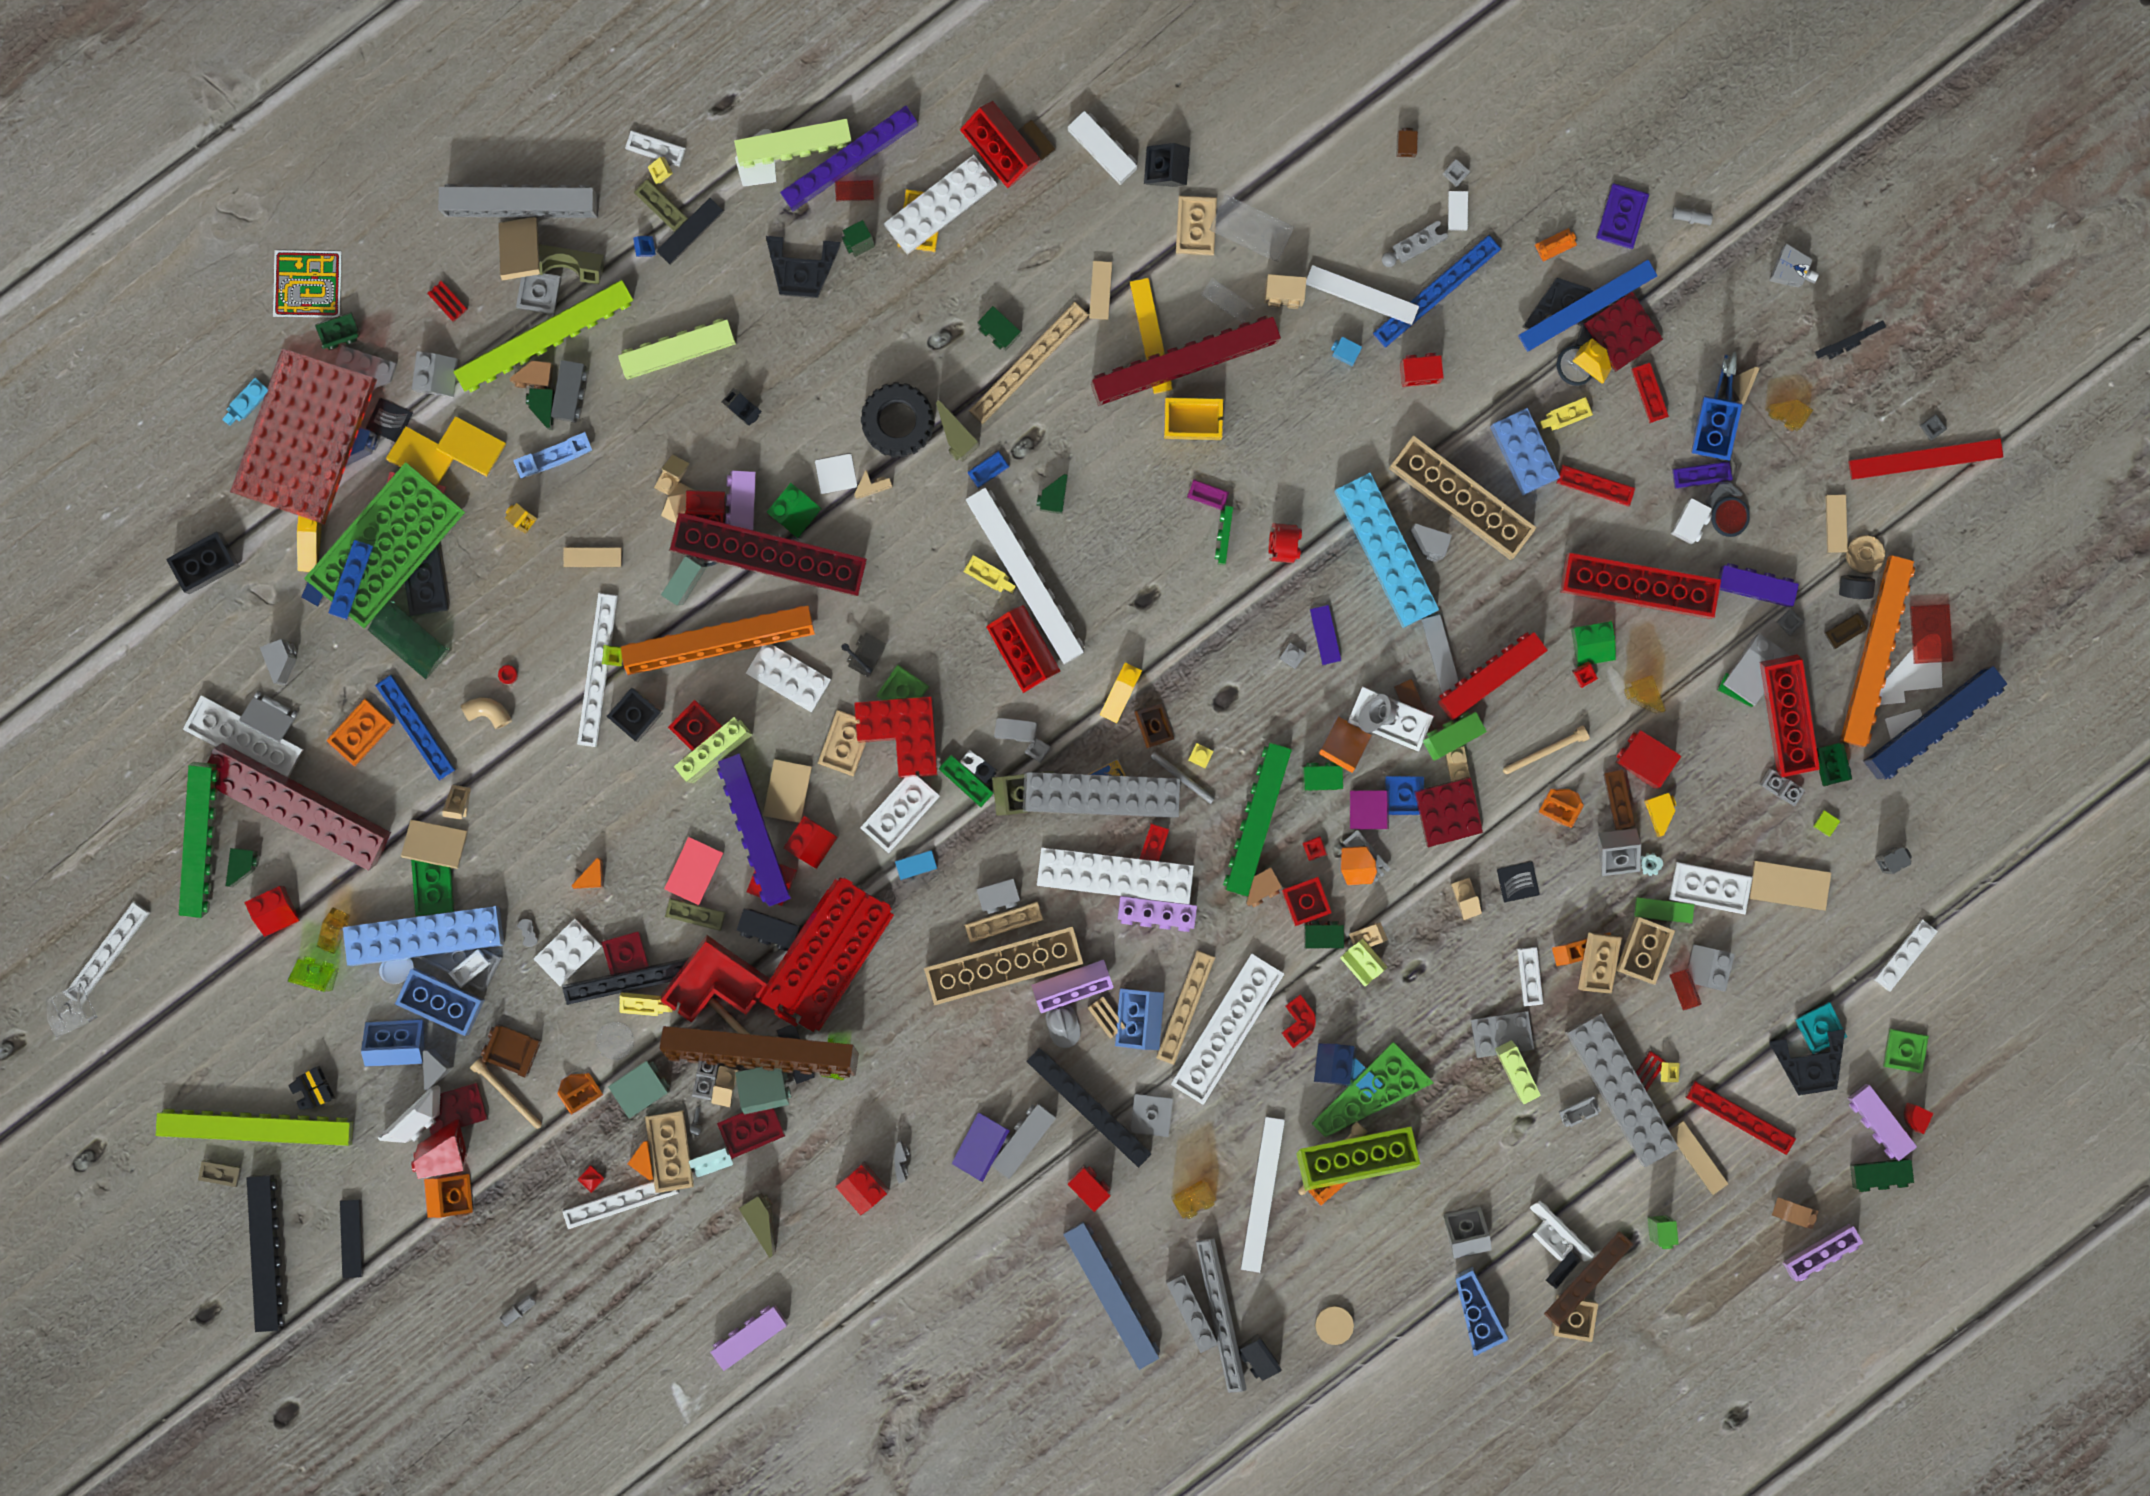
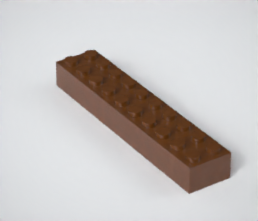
M663 1026L659 1048L668 1060L671 1061L687 1059V1062L690 1063L706 1061V1064L709 1065L725 1063L729 1067H736L738 1064L744 1065L748 1069H755V1066H758L768 1071H774V1068H779L783 1072L792 1073L793 1070H799L803 1074L819 1072L822 1076L839 1074V1077L842 1078L856 1076L859 1053L853 1044Z

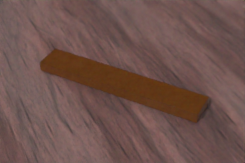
M1619 1231L1548 1308L1544 1315L1559 1327L1634 1244Z

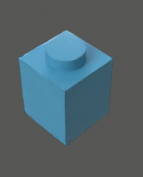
M1341 337L1340 341L1336 340L1331 348L1334 351L1332 357L1353 366L1362 346Z

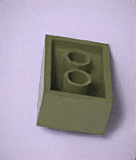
M938 400L936 404L950 448L948 451L956 461L960 459L963 462L979 447V443Z
M1054 770L1034 773H1054ZM1024 774L992 777L996 816L1028 813L1023 812Z
M760 1193L744 1203L739 1210L770 1258L776 1252L772 1208L770 1207L772 1202L767 1195L764 1196Z

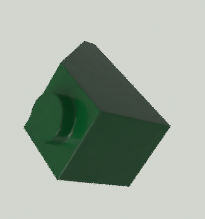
M529 388V393H526V405H528V408L548 430H553L554 419L551 417L555 392L549 389Z
M1063 474L1043 489L1042 495H1038L1036 506H1040V511L1056 514L1063 513L1067 474Z
M230 848L225 886L234 887L255 871L260 859L259 855H257L258 851Z

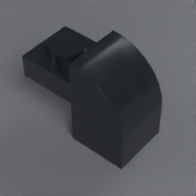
M735 388L721 401L731 412L749 426L757 421L759 414L762 412Z

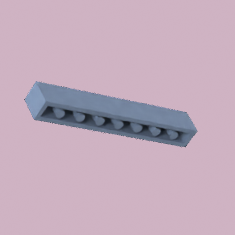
M1083 1221L1063 1232V1235L1140 1370L1158 1360L1160 1350L1156 1342L1151 1343L1149 1339L1151 1334L1147 1326L1141 1325L1139 1321L1141 1316L1136 1308L1132 1309L1130 1305L1132 1300L1128 1292L1123 1293L1120 1287L1123 1284L1117 1274L1113 1275L1111 1271L1113 1266L1109 1258L1104 1259L1101 1253L1104 1250L1099 1241H1094L1092 1237L1094 1232L1089 1224L1085 1225Z

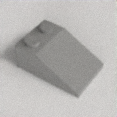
M1757 634L1751 639L1723 685L1755 706L1764 694L1759 662L1791 655L1761 634Z

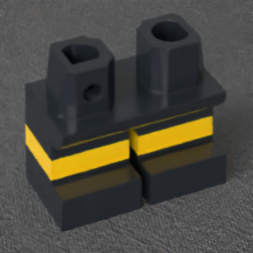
M316 1066L296 1077V1080L288 1085L292 1094L302 1091L304 1098L296 1101L300 1110L312 1109L336 1099L329 1083L323 1084L327 1082V1079L320 1066Z

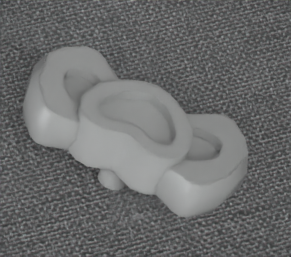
M531 919L519 921L517 927L522 930V935L524 936L523 945L533 947L538 942L534 932L533 921Z

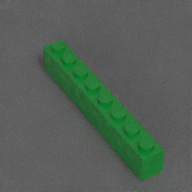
M1269 743L1268 746L1263 748L1261 757H1264L1262 765H1258L1256 772L1259 778L1257 783L1253 782L1250 792L1254 795L1252 801L1247 802L1245 812L1248 815L1246 820L1242 819L1239 829L1242 831L1241 838L1236 839L1234 849H1237L1235 857L1231 856L1228 866L1231 868L1230 875L1226 874L1223 886H1226L1225 890L1247 897L1249 895L1292 749Z
M192 762L188 765L179 916L202 918L210 909V902L207 900L208 894L211 892L209 875L212 874L213 869L212 864H210V857L213 856L214 846L211 845V841L215 835L213 819L216 817L214 800L217 799L218 790L215 789V782L219 778V771L216 770L217 764Z

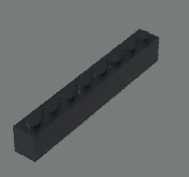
M1041 1047L1026 1060L1035 1071L1138 1168L1150 1157L1151 1151Z
M274 1174L254 1175L246 1177L255 1332L279 1331L285 1325V1316L281 1310V1306L284 1305V1297L280 1292L283 1278L279 1274L282 1259L281 1256H278L281 1240L280 1237H277V1229L280 1226L279 1218L276 1217V1210H278L279 1206L278 1198H275L277 1179H274Z

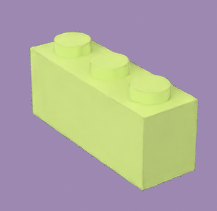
M1511 1040L1495 1048L1520 1101L1526 1104L1541 1096L1514 1042Z

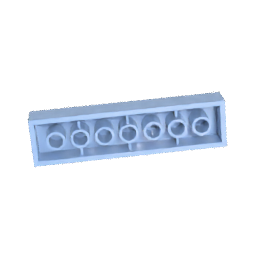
M497 906L343 927L347 966L504 945L500 907Z

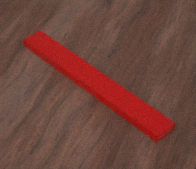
M2001 439L1851 460L1848 461L1851 480L2000 459L2004 456Z

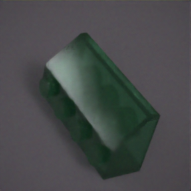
M391 600L374 617L368 628L372 635L425 680L451 651Z

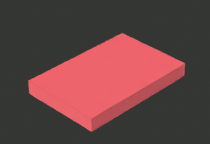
M688 837L664 889L700 905L724 853Z

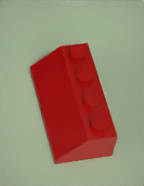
M994 101L981 106L960 129L1007 189L1030 172L1041 160Z
M1024 605L1007 612L986 626L1023 693L1061 672Z

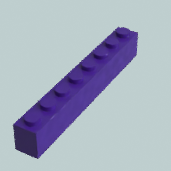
M904 106L780 192L781 196L792 212H794L918 126L917 120L908 107Z
M740 754L718 761L720 768H717L720 779L724 778L726 785L723 786L726 796H730L731 803H729L732 814L736 813L738 820L735 821L738 831H742L744 838H741L744 849L748 848L750 855L747 856L750 867L754 866L756 871L753 876L756 884L761 886L762 891L759 894L762 902H766L770 907L791 899L743 758Z

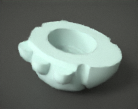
M1646 853L1645 856H1641L1643 874L1648 873L1649 876H1652V874L1657 875L1658 870H1661L1663 866L1662 859L1657 857L1655 853H1651V855Z

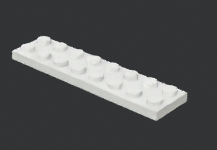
M1041 848L1037 886L1190 904L1194 866Z
M1251 953L1171 1085L1204 1105L1284 976V973Z

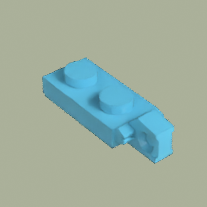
M254 378L226 409L229 412L222 420L230 426L236 419L240 422L271 391L257 378Z

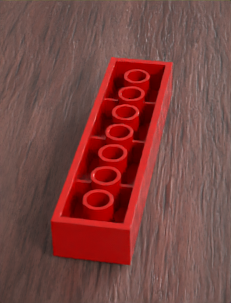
M1568 553L1565 559L1560 593L1712 619L1715 618L1721 580Z

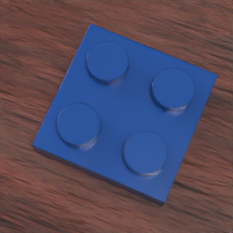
M1385 776V791H1389V815H1419L1414 791L1424 789V777Z

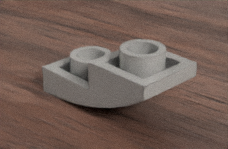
M997 718L994 737L997 739L1035 742L1038 723Z
M1773 769L1768 770L1759 784L1792 806H1796L1805 791L1791 780L1781 777Z
M699 1061L692 1097L712 1100L719 1063L717 1065L706 1064V1061Z
M902 1141L897 1142L895 1149V1171L898 1183L905 1182L907 1180L906 1176L909 1175L906 1165L901 1164V1162L908 1159L907 1155H910L907 1145L902 1144Z

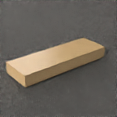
M1093 261L1089 319L1108 320L1112 262Z
M1826 495L1827 553L1848 552L1846 495Z
M564 548L563 567H622V548Z

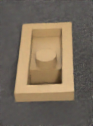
M672 454L662 467L663 472L654 488L669 496L681 481L690 463Z
M866 470L855 491V498L860 499L892 488L890 478L880 477L874 480L875 483L871 484Z
M451 786L443 808V817L462 819V817L467 816L471 788Z
M1470 878L1452 883L1451 886L1463 920L1482 914L1479 899L1475 894Z
M1381 922L1374 923L1349 934L1353 945L1362 938L1370 947L1388 940Z
M719 1066L716 1083L713 1087L712 1104L731 1107L736 1085L735 1072H738L739 1069Z

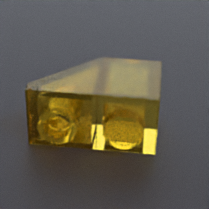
M1797 399L1772 404L1765 411L1768 412L1770 418L1776 421L1779 419L1785 423L1784 426L1788 430L1798 431L1802 428L1813 409Z
M332 907L322 922L317 947L335 954L344 935L343 927L348 926L350 915Z

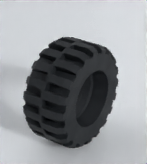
M893 382L891 385L887 383L882 385V388L875 389L873 394L865 400L866 403L861 411L862 430L867 441L881 454L890 455L894 458H897V456H902V458L908 457L909 454H915L920 448H924L928 439L931 438L935 424L933 409L928 398L918 388H914L907 383L899 384V382ZM896 402L907 404L912 408L916 416L913 430L901 438L887 435L880 426V415L883 409L889 404Z

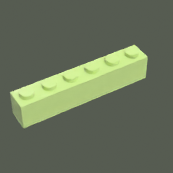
M842 119L734 140L740 167L751 168L756 163L761 162L766 165L774 163V160L777 159L788 161L793 159V156L808 157L811 156V153L818 151L819 154H824L834 148L842 150L851 144L852 140L848 120Z
M723 318L713 321L712 325H699L694 328V331H681L676 333V337L670 339L669 336L658 339V342L651 344V342L644 343L636 350H633V348L623 350L622 354L618 355L625 378L627 380L735 345L736 342L728 320Z

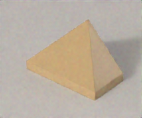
M1758 367L1733 377L1732 392L1736 401L1742 402L1743 405L1759 371Z
M679 482L668 496L661 516L675 523L679 512L685 514L686 491L693 489Z

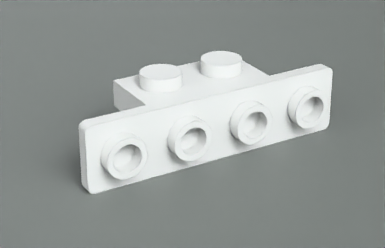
M1541 1201L1532 1204L1530 1209L1543 1221L1532 1235L1559 1261H1562L1571 1250L1584 1262L1593 1258L1594 1254L1591 1252L1590 1247L1583 1244L1577 1238V1235L1572 1230H1569L1563 1224V1221L1550 1211L1546 1204Z

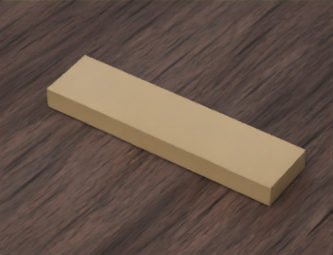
M1037 901L965 924L970 943L1044 919Z
M1681 1121L1669 1130L1679 1150L1712 1195L1728 1185V1182L1684 1121Z

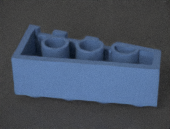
M1473 1266L1456 1274L1455 1279L1473 1354L1477 1356L1509 1340V1335Z

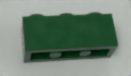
M863 220L842 230L844 234L841 237L848 253H853L854 257L875 247L872 236Z
M1908 1158L1901 1159L1900 1161L1887 1160L1850 1165L1852 1187L1859 1189V1192L1871 1191L1870 1188L1878 1187V1190H1887L1892 1185H1897V1188L1909 1187L1910 1183H1914L1912 1160Z

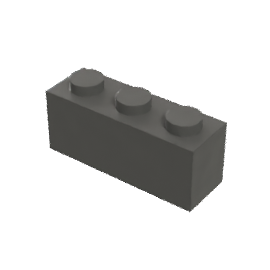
M561 360L551 413L553 419L575 423L577 418L580 419L582 407H579L580 399L583 400L585 395L583 383L588 378V370L584 364Z

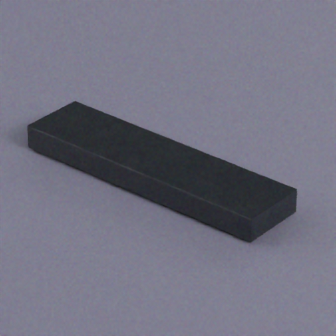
M709 198L656 252L671 265L724 211Z
M360 1199L340 1200L342 1278L363 1277Z

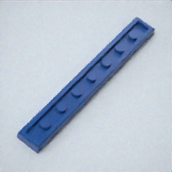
M1490 235L1484 238L1410 301V303L1419 306L1413 324L1501 250L1500 246ZM1391 317L1373 335L1386 348L1412 325Z
M1646 260L1519 334L1518 337L1528 352L1656 278L1657 274L1649 260Z

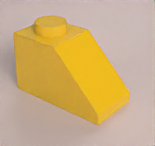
M1590 339L1581 346L1573 359V362L1600 383H1604L1612 369L1607 350L1593 339Z
M1664 793L1644 801L1657 837L1664 836L1675 813L1676 801L1673 795L1670 796L1669 793Z

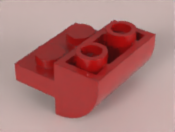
M687 490L685 514L725 524V491Z

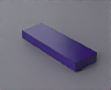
M1730 461L1672 470L1675 489L1733 480Z
M1329 605L1310 609L1322 665L1340 662L1341 657Z

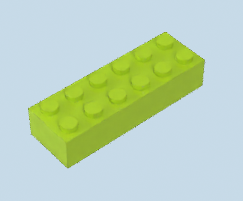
M1412 1127L1302 1148L1296 1153L1305 1191L1411 1170L1421 1164Z

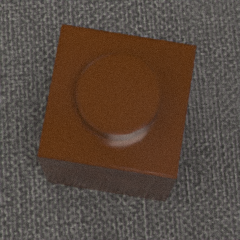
M1402 128V130L1398 131L1396 157H1416L1418 131H1413V128Z

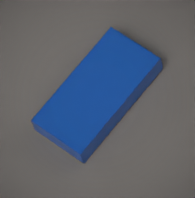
M997 451L967 473L979 489L1010 466L1001 453Z

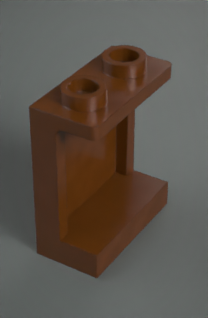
M500 1024L496 1025L495 1028L492 1027L488 1038H491L489 1044L484 1046L481 1056H483L482 1061L515 1072L521 1077H528L542 1041Z

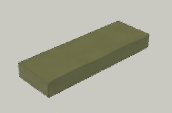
M648 179L634 191V194L674 232L688 220Z
M669 898L665 917L721 931L726 912Z

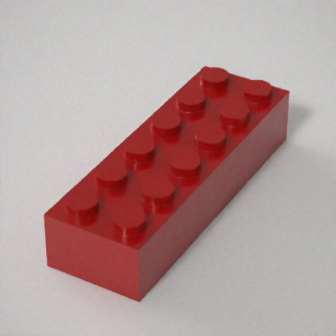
M1528 632L1524 633L1516 639L1517 644L1513 645L1511 643L1502 649V655L1498 657L1496 654L1485 662L1487 666L1484 668L1480 666L1470 673L1472 677L1468 680L1466 677L1454 684L1456 687L1454 690L1448 689L1439 695L1440 700L1437 703L1450 720L1461 715L1548 651L1535 632L1531 634Z
M1796 654L1759 662L1778 774L1781 777L1820 770L1803 659Z

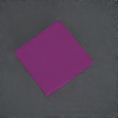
M1350 791V829H1389V791Z

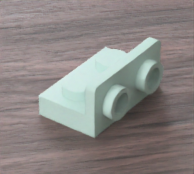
M727 1147L693 1158L689 1160L691 1168H694L696 1176L701 1177L732 1166L733 1161Z

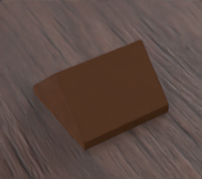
M1162 703L1134 712L1146 749L1174 740Z

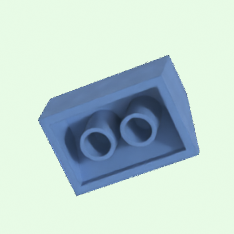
M1120 989L1118 1005L1119 1024L1117 1023L1118 1033L1116 1034L1115 1046L1159 1050L1164 992ZM1121 1022L1126 1027L1125 1029L1121 1028Z
M423 1020L365 1022L361 1047L365 1067L423 1064V1051L425 1050Z

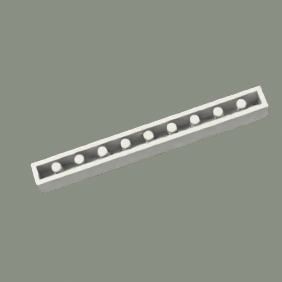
M984 488L967 498L966 502L1062 663L1065 665L1083 654L1082 649L1085 646L1080 638L1076 639L1073 632L1075 630L1070 621L1066 623L1062 617L1065 613L1061 606H1056L1053 602L1055 596L1051 589L1046 590L1044 587L1045 579L1040 572L1036 573L1033 567L1036 564L1031 556L1027 557L1023 550L1026 548L1021 539L1017 541L1013 535L1016 531L1012 524H1007L1004 520V517H1006L1005 512L1001 506L997 508L994 501L997 499L991 490L987 491Z

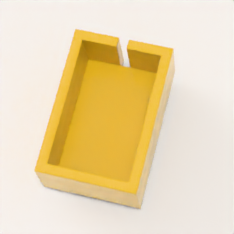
M1165 398L1164 439L1222 440L1223 420L1218 421V419L1223 417V399Z

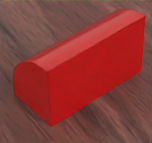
M1906 1103L1904 1120L1907 1126L1915 1132L1925 1134L1934 1113L1917 1105Z

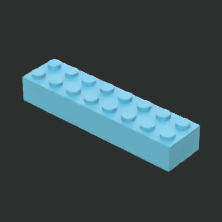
M1371 473L1336 489L1335 494L1402 628L1437 612L1439 608Z

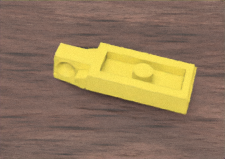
M1585 397L1546 414L1547 419L1538 424L1541 430L1551 427L1553 431L1588 418L1593 413Z
M974 555L963 571L999 592L1005 589L1013 593L1016 588L1015 585L1008 582L1010 577L1004 572Z
M633 993L620 994V1013L658 1016V1014L663 1012H673V1009L660 1001L661 996Z

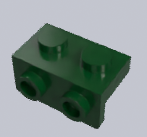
M352 312L315 324L322 342V349L328 348V350L339 347L340 343H353L357 341L360 335Z
M1843 742L1817 748L1819 773L1823 786L1852 780L1851 769Z

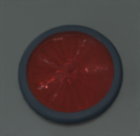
M1732 496L1719 500L1711 514L1713 527L1719 534L1726 537H1734L1741 534L1747 528L1750 520L1749 509L1745 502Z

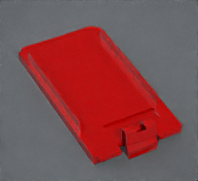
M840 877L839 880L835 879L830 888L827 889L760 994L761 999L759 1001L772 1008L776 1016L795 1027L799 1023L812 1032L815 1029L820 1031L894 916L890 912L892 908L888 903L883 900H877L854 886L853 882L845 877ZM780 1004L783 1005V1010L779 1009ZM794 1013H797L798 1015L802 1016L798 1023L796 1022V1019L791 1016Z

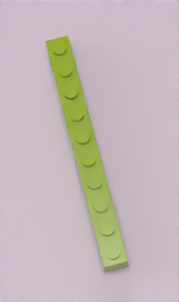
M621 279L456 368L453 372L464 392L469 390L471 393L480 388V383L484 381L490 383L497 379V374L501 372L506 374L514 369L513 365L517 363L523 365L531 360L530 356L534 354L539 356L547 352V347L553 344L556 347L565 342L563 338L569 335L571 338L581 333L580 329L586 326L589 329L597 325L598 319L604 317L606 320L615 315V310L619 308L624 310L632 305L630 302L633 301V298Z
M165 1108L163 1112L157 1113L155 1136L349 1146L352 1145L354 1121H348L347 1117H336V1120H329L328 1116H317V1119H309L310 1116L298 1115V1118H290L289 1114H279L278 1117H271L269 1113H259V1116H252V1113L240 1112L239 1116L233 1115V1112L221 1111V1115L213 1114V1111L202 1110V1113L199 1114L194 1113V1110L183 1109L182 1113L175 1112V1109Z

